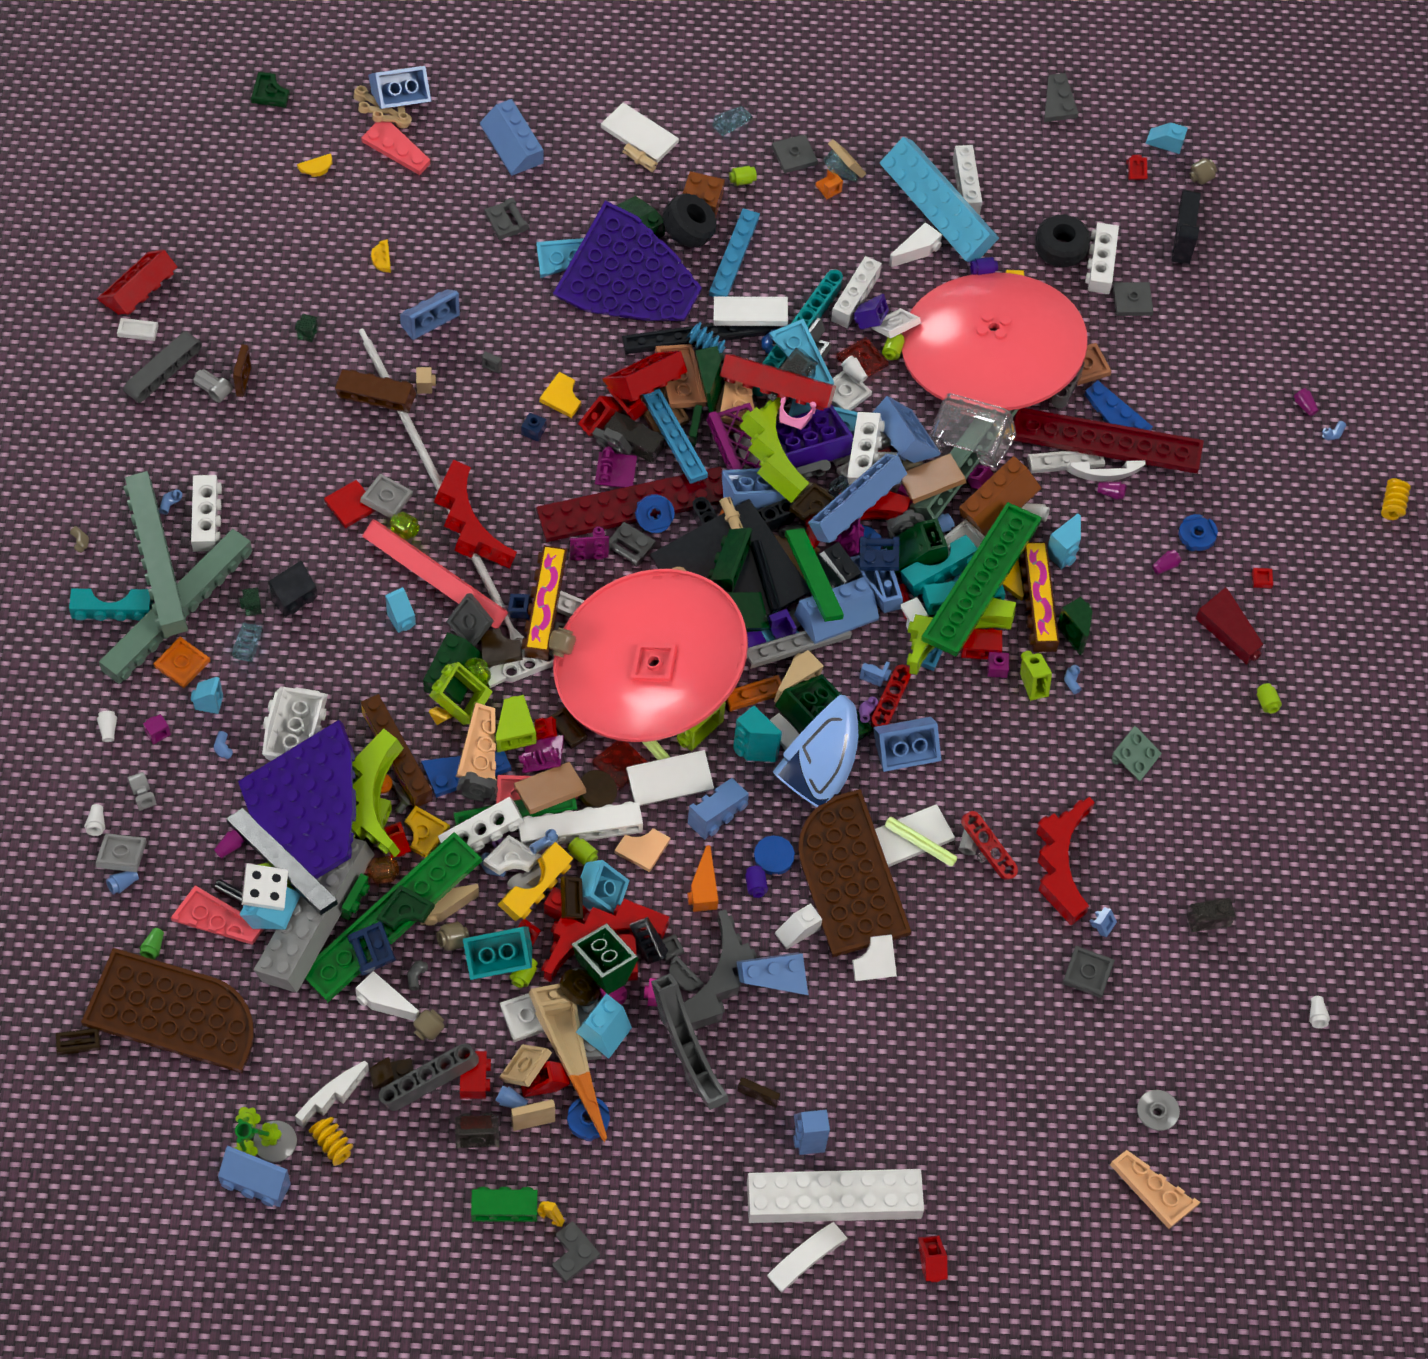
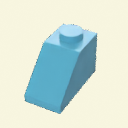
M1167 123L1151 128L1146 144L1180 154L1188 127Z
M403 587L385 595L387 616L398 633L407 631L416 625L414 611Z
M214 677L199 682L196 690H193L191 694V702H193L195 710L219 714L223 700L220 678Z

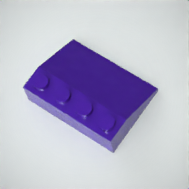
M832 405L830 408H824V411L816 409L815 414L812 415V418L802 430L776 421V430L781 447L795 468L821 460L832 461L851 455L853 435ZM809 412L793 416V418L804 417Z

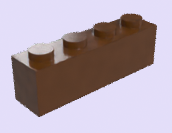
M342 369L335 386L339 398L409 413L416 396L413 385L407 381H394L389 377H376L373 374H362L356 370Z

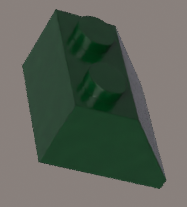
M1082 597L1062 607L1057 623L1058 630L1079 655L1083 654L1087 643L1093 612L1090 604L1085 602Z

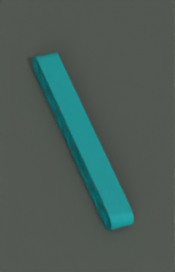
M834 269L827 272L791 324L804 319L808 329H810L815 320L822 317L841 290L843 274L839 270ZM776 344L762 364L781 369L782 365L788 360V357ZM753 386L754 395L764 396L766 394L760 392V388Z

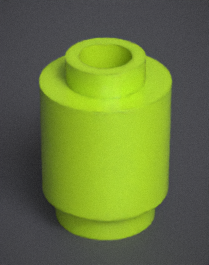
M743 166L732 168V171L729 172L730 182L734 186L752 184L753 181L757 180L755 167Z
M898 334L892 338L887 337L882 350V354L886 359H899L905 342L904 336Z
M1266 683L1257 688L1256 695L1263 711L1270 714L1276 713L1282 706L1275 687L1270 683Z
M574 838L567 848L570 851V855L582 865H585L586 862L597 861L598 850L583 838Z
M532 958V968L512 972L510 975L511 983L518 988L528 987L537 971V961Z

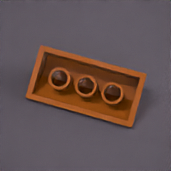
M1013 456L959 507L960 516L986 536L1007 502L1022 508L1041 490V486L1029 469Z

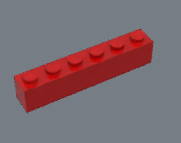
M732 354L725 355L720 373L721 377H725L724 381L735 384L738 381L743 383V387L753 389V386L758 387L762 393L771 394V392L778 394L777 397H786V400L791 397L796 399V403L802 405L815 402V408L824 411V408L831 407L836 389L835 385Z

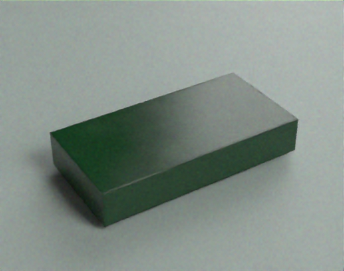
M702 405L694 407L689 432V441L693 447H696L702 417Z

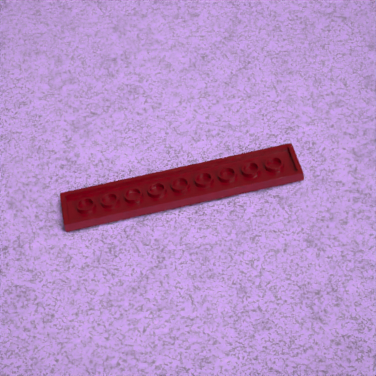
M1021 408L1017 411L1013 426L1014 430H1012L1011 440L1124 461H1145L1146 465L1198 474L1204 443V440L1028 408Z
M720 466L706 469L708 478L692 484L689 483L687 477L683 474L537 506L536 511L545 541L551 542L592 533L596 527H601L605 530L619 527L623 522L627 524L637 523L635 516L637 503L650 494H658L667 498L672 503L675 514L693 510V501L698 497L707 498L712 506L720 504L719 501L724 498L722 468ZM654 508L650 516H653L655 519L660 514V511H656Z

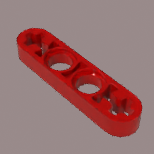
M902 664L895 667L873 713L872 727L890 724L910 681V668L907 665ZM904 672L905 675L902 677L901 682L898 681L899 674ZM895 686L900 689V692L893 694L889 689ZM889 702L893 708L886 710L882 707V704ZM882 714L884 715L883 723L879 725L877 721L880 720Z
M975 811L964 814L961 819L963 828L997 874L1004 880L1014 878L1018 873L1016 863L980 814ZM974 817V818H975V820H974V822H973L974 824H970V825H969V824H968V821L970 820L969 818ZM979 826L982 827L981 829L977 830L976 832L973 831L974 829H976V827H979ZM980 832H985L988 835L986 843L980 841ZM993 848L1000 851L999 859H994L991 856ZM1005 858L1006 861L1002 862L1003 864H997L998 862L1003 861V859ZM1009 866H1010V867H1011V870L1009 871L1010 873L1005 874V872H1004V871L1006 870L1005 867H1009Z

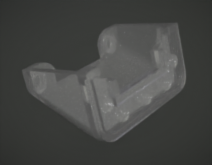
M949 393L941 403L929 436L939 451H943L946 444L977 453V457L982 465L996 468L1015 439L1016 431L1013 416L1008 410Z

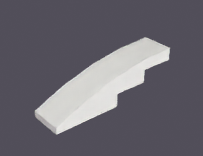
M363 1061L326 1084L295 1115L296 1123L304 1128L316 1111L324 1116L336 1099L344 1104L369 1072L368 1063Z

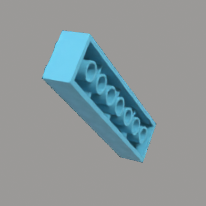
M902 137L881 160L880 165L965 261L971 262L975 258H981L999 239L995 232L914 141Z

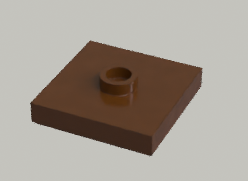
M241 344L233 373L236 397L244 396L252 368L249 346Z

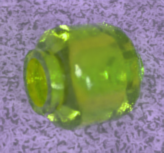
M399 512L397 515H393L390 520L391 531L404 540L414 538L419 532L420 525L418 524V519L406 512Z
M471 658L465 663L464 667L483 684L486 685L489 682L491 671L485 660Z

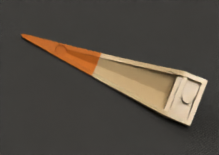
M560 984L532 988L529 991V996L536 1010L535 1015L601 1139L605 1142L607 1135L590 1075L583 1038L576 1033L580 1027L577 1004L571 1002L563 994Z

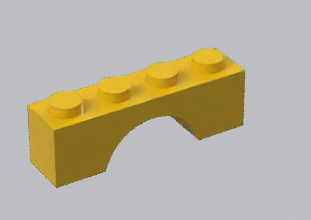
M554 842L537 860L541 876L536 887L524 889L515 886L497 905L514 921L520 918L524 920L532 911L530 909L532 904L535 903L537 905L545 897L543 892L547 888L551 890L558 882L557 876L560 873L564 875L571 868L569 863L573 858L560 845Z

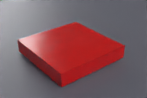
M357 479L324 498V502L345 529L376 511L360 502L361 497L366 491Z

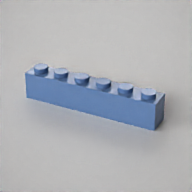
M885 454L808 522L818 541L827 543L835 541L841 532L847 530L850 524L856 519L861 518L868 508L873 507L876 501L888 494L894 485L902 481L907 472L898 455Z

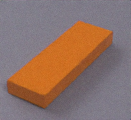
M779 675L734 688L726 700L729 711L731 712L775 698L778 688L782 683Z

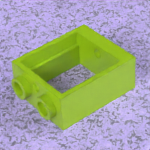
M459 662L447 664L441 671L440 679L432 685L433 690L429 696L462 725L470 724L475 703L485 705L493 691ZM453 675L474 692L464 711L443 693Z
M726 702L698 725L677 734L678 743L684 748L687 747L692 752L724 721Z

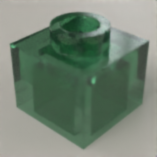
M302 314L301 319L297 320L295 324L298 339L313 342L318 330L317 317Z
M258 587L243 589V597L239 599L241 609H245L246 616L262 614Z

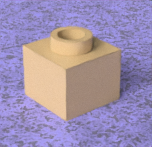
M416 367L417 394L432 393V386H436V375H432L431 367Z

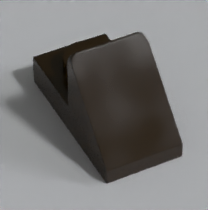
M386 1057L370 1067L373 1089L385 1087L412 1072L414 1069L411 1058L390 1062V1057Z

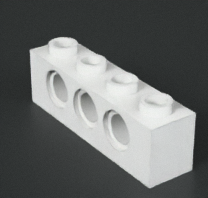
M973 145L955 146L953 165L957 190L980 216L982 198Z
M1097 222L1096 230L1092 229L1091 240H1094V243L1090 244L1089 254L1092 255V258L1088 259L1087 269H1090V273L1087 272L1085 283L1088 284V291L1103 294L1110 293L1119 230L1117 225Z
M867 256L864 257L833 307L832 322L845 328L849 327L854 319L856 309L865 301L878 280L882 263Z
M858 412L847 474L849 486L880 459L878 448L882 447V437L880 435L881 432H884L885 422L882 421L880 413Z
M193 475L191 531L193 552L210 551L221 541L220 532H217V527H221V516L218 515V510H221V499H218V494H222L221 482H218L217 475Z
M508 797L440 834L438 838L442 843L455 832L461 839L468 837L467 844L474 851H478L485 847L484 844L502 838L504 833L519 829L524 820L511 797ZM504 817V822L501 825H496L497 819ZM486 827V832L478 835L479 829Z

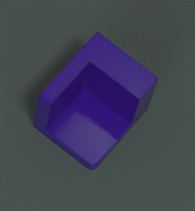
M787 609L769 615L768 623L775 640L796 634L797 627Z

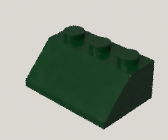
M752 528L729 529L727 536L724 535L720 546L723 548L721 553L717 552L714 563H716V566L710 570L708 579L719 585L726 592L734 591L751 546Z
M447 632L423 679L424 692L431 693L433 690L432 685L440 679L441 671L447 664L459 662L475 676L482 663V653L465 638ZM453 675L443 693L454 703L461 705L469 688Z
M607 923L572 944L578 963L608 995L626 985L638 961V956Z

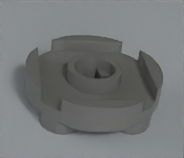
M910 509L906 510L903 515L889 519L887 521V530L890 538L893 539V537L898 536L915 524L925 521L924 516Z
M467 772L465 776L459 778L457 790H462L464 797L482 802L484 798H490L489 801L496 799L498 787L496 786L497 781L495 779L479 777L474 772Z

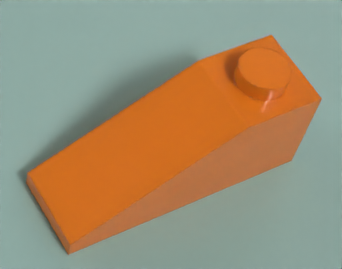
M707 845L691 884V892L687 893L688 905H692L693 912L718 909V894L710 845Z

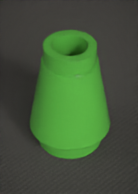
M152 929L140 946L141 956L154 960L159 956L164 935L161 929Z

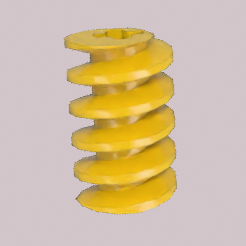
M1397 478L1388 479L1381 515L1385 519L1397 520L1399 517L1405 516L1410 495L1409 491L1411 489L1409 483Z
M329 1117L316 1122L309 1129V1133H313V1138L318 1140V1145L322 1147L323 1152L327 1153L328 1159L332 1160V1164L336 1166L342 1164L350 1157V1150L353 1148V1144L345 1145L349 1138H340L344 1134L343 1130L336 1132L339 1125H330L334 1118Z

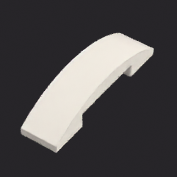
M1126 461L1122 468L1090 469L1089 462H1071L1067 467V472L1091 481H1115L1137 473L1144 467L1145 461Z
M832 1222L791 1252L767 1277L782 1293L797 1281L801 1274L827 1253L834 1251L848 1238Z

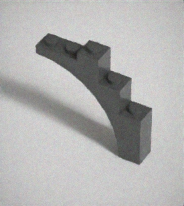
M726 909L718 911L717 917L722 939V952L717 968L708 983L695 996L684 1002L693 1030L722 1021L725 1009L721 1000L738 995L739 987H741V982L737 975V961L757 958L755 950L750 949L748 943L742 944L739 933H735L733 928L735 927L732 915L728 916Z
M671 973L651 981L661 1022L669 1031L674 1053L682 1062L688 1085L695 1094L698 1093L709 1110L728 1103V1095L713 1073L695 1035L677 981Z

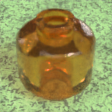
M390 856L377 857L371 860L370 866L367 867V874L376 884L390 883L395 881L396 876H399V865L397 860H393Z

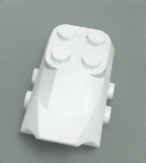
M282 686L275 692L273 700L269 701V716L264 718L263 723L265 735L262 754L266 759L274 760L322 730L320 723L326 717V709L324 708L328 694L315 690Z

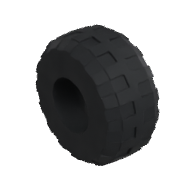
M694 194L675 196L663 211V224L666 231L680 245L689 248L701 247L716 232L717 221L715 213L705 200Z
M1058 214L1046 218L1039 225L1035 236L1037 254L1043 261L1055 267L1063 268L1076 265L1084 259L1090 245L1088 228L1082 221L1067 214ZM1057 239H1063L1067 242H1060Z

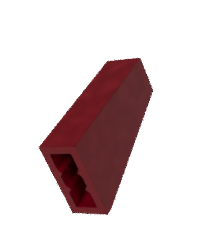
M1225 587L1199 609L1196 620L1247 665L1250 661H1256L1262 653L1260 651L1263 643L1229 590Z

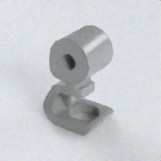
M144 772L127 777L133 794L138 795L135 800L139 811L157 805L153 792H148L150 787Z

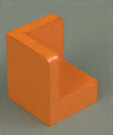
M829 167L827 169V177L817 181L815 186L826 199H829L842 192L843 180L832 167Z

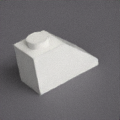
M810 903L795 912L775 932V935L787 950L819 931L822 918Z

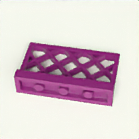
M750 403L717 413L714 411L708 414L707 424L727 470L743 469L745 464L755 469L761 468L759 466L760 460L757 465L747 461L751 452L748 450V447L739 444L742 437L750 440L752 438L744 431L733 428L735 420L743 422L741 417L738 416L740 411L747 409V411L751 412L753 410ZM728 416L733 418L731 426L724 424L721 417ZM730 431L741 435L738 442L730 440L728 436ZM737 448L748 452L745 459L737 456Z

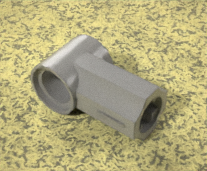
M205 369L199 370L193 379L194 384L207 391L209 396L218 403L222 402L233 390V386L225 378L218 379Z
M974 817L969 818V819H970V820L968 821V824H969V825H970L971 822H974V820H975ZM981 826L976 827V829H974L973 831L976 832L977 830L981 829L982 827H981ZM964 829L958 850L965 855H975L977 845Z
M539 864L529 872L524 874L518 873L510 878L507 882L509 888L512 889L515 886L524 889L536 887L541 876Z

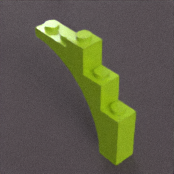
M777 397L774 401L769 400L761 409L756 407L751 412L748 410L741 417L743 422L739 427L752 438L750 440L752 445L748 450L761 461L759 464L761 468L757 474L792 503L807 487L809 482L792 465L779 442L776 430V416L781 405V398Z
M993 598L974 629H1011L1015 616L1016 602ZM915 614L914 621L909 623L908 633H911L910 641H912L911 649L913 650V653H909L907 658V665H910V674H918L922 662L935 648L921 641L923 633L933 619L932 617Z
M383 729L355 757V761L352 762V767L358 780L353 784V789L356 790V820L352 822L351 832L354 833V837L357 836L360 840L367 838L371 843L376 841L379 844L377 847L384 854L389 852L396 857L401 851L384 830L380 817L379 801L385 776L393 761L404 748L397 738Z

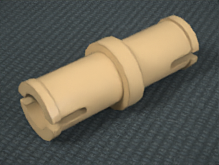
M630 143L626 144L625 150L622 153L632 158L637 165H642L650 172L656 169L658 163L646 156L644 151H639Z
M731 497L721 499L719 503L725 513V521L729 523L731 529L743 528L739 519L740 514L735 510Z

